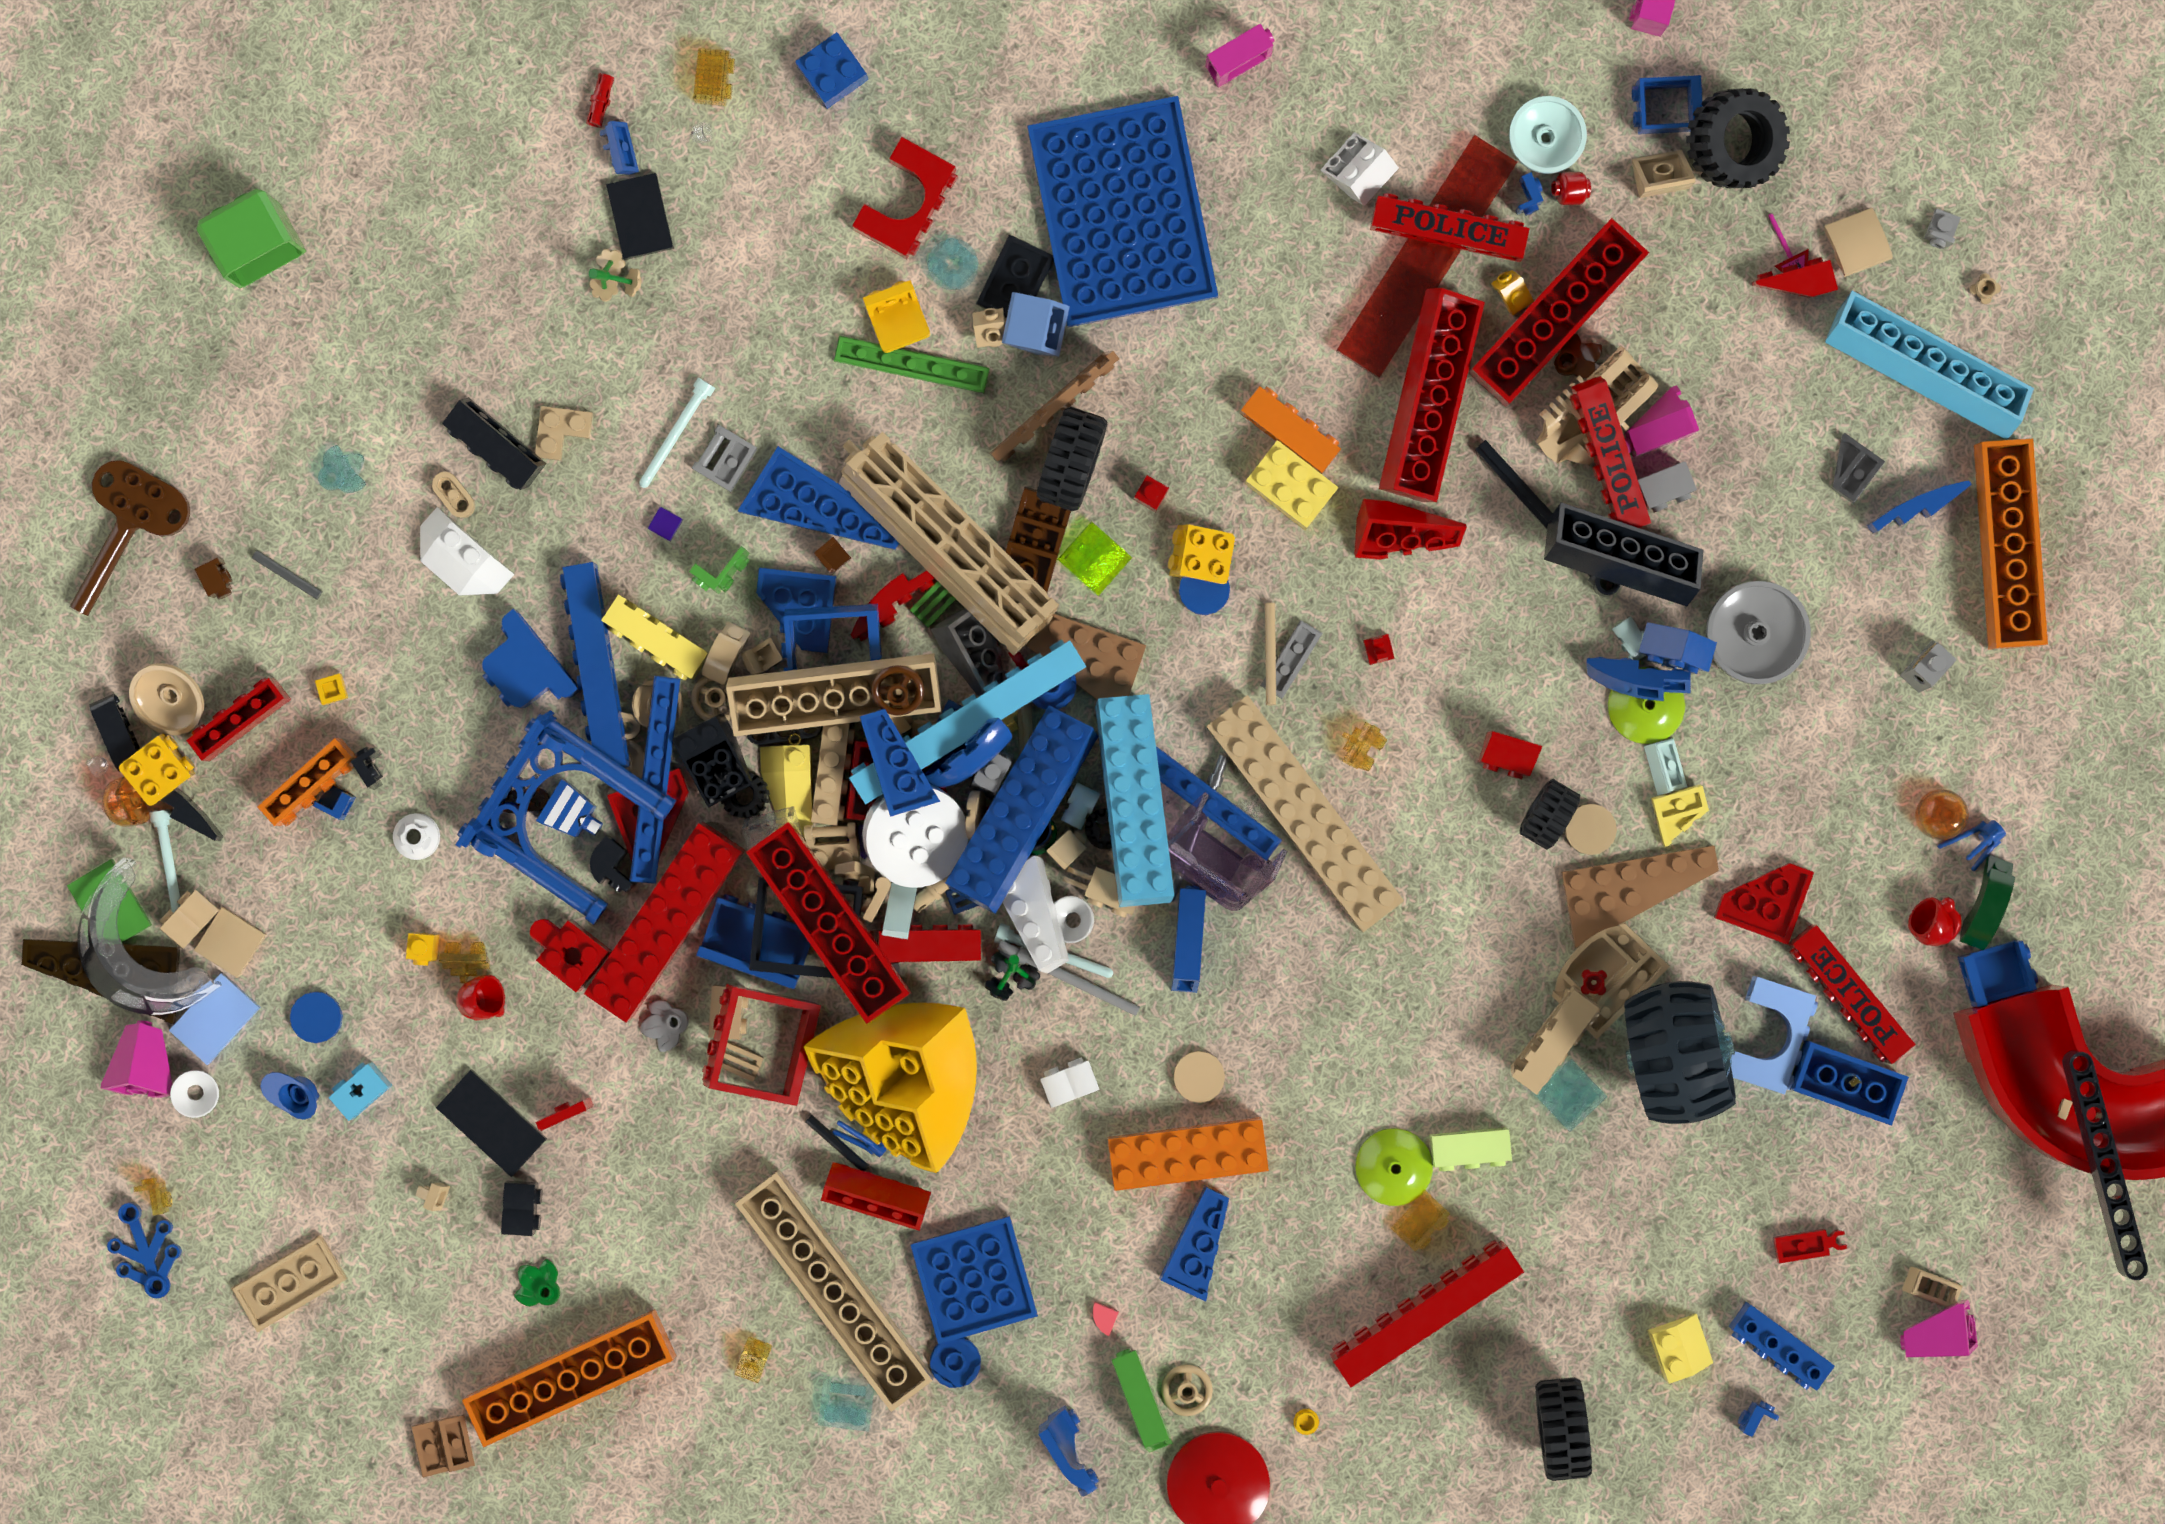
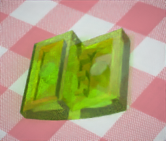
M1091 521L1057 560L1092 592L1099 596L1132 557Z

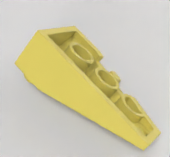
M812 746L760 747L761 775L764 782L768 785L766 788L770 792L769 797L780 827L787 822H792L805 840L804 826L814 825L811 822L813 810Z

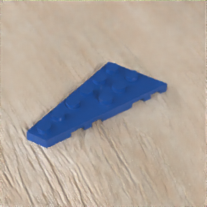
M779 446L737 511L896 550L900 544L851 496L848 490H845L840 484Z

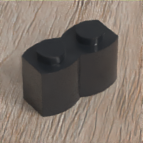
M507 1180L504 1183L501 1234L533 1236L536 1230H540L541 1215L537 1214V1204L542 1203L543 1190L538 1189V1182Z

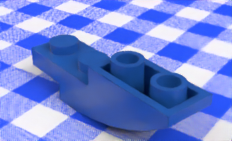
M1587 658V675L1599 684L1619 693L1656 701H1664V692L1691 693V671H1684L1682 669H1639V660L1630 658Z

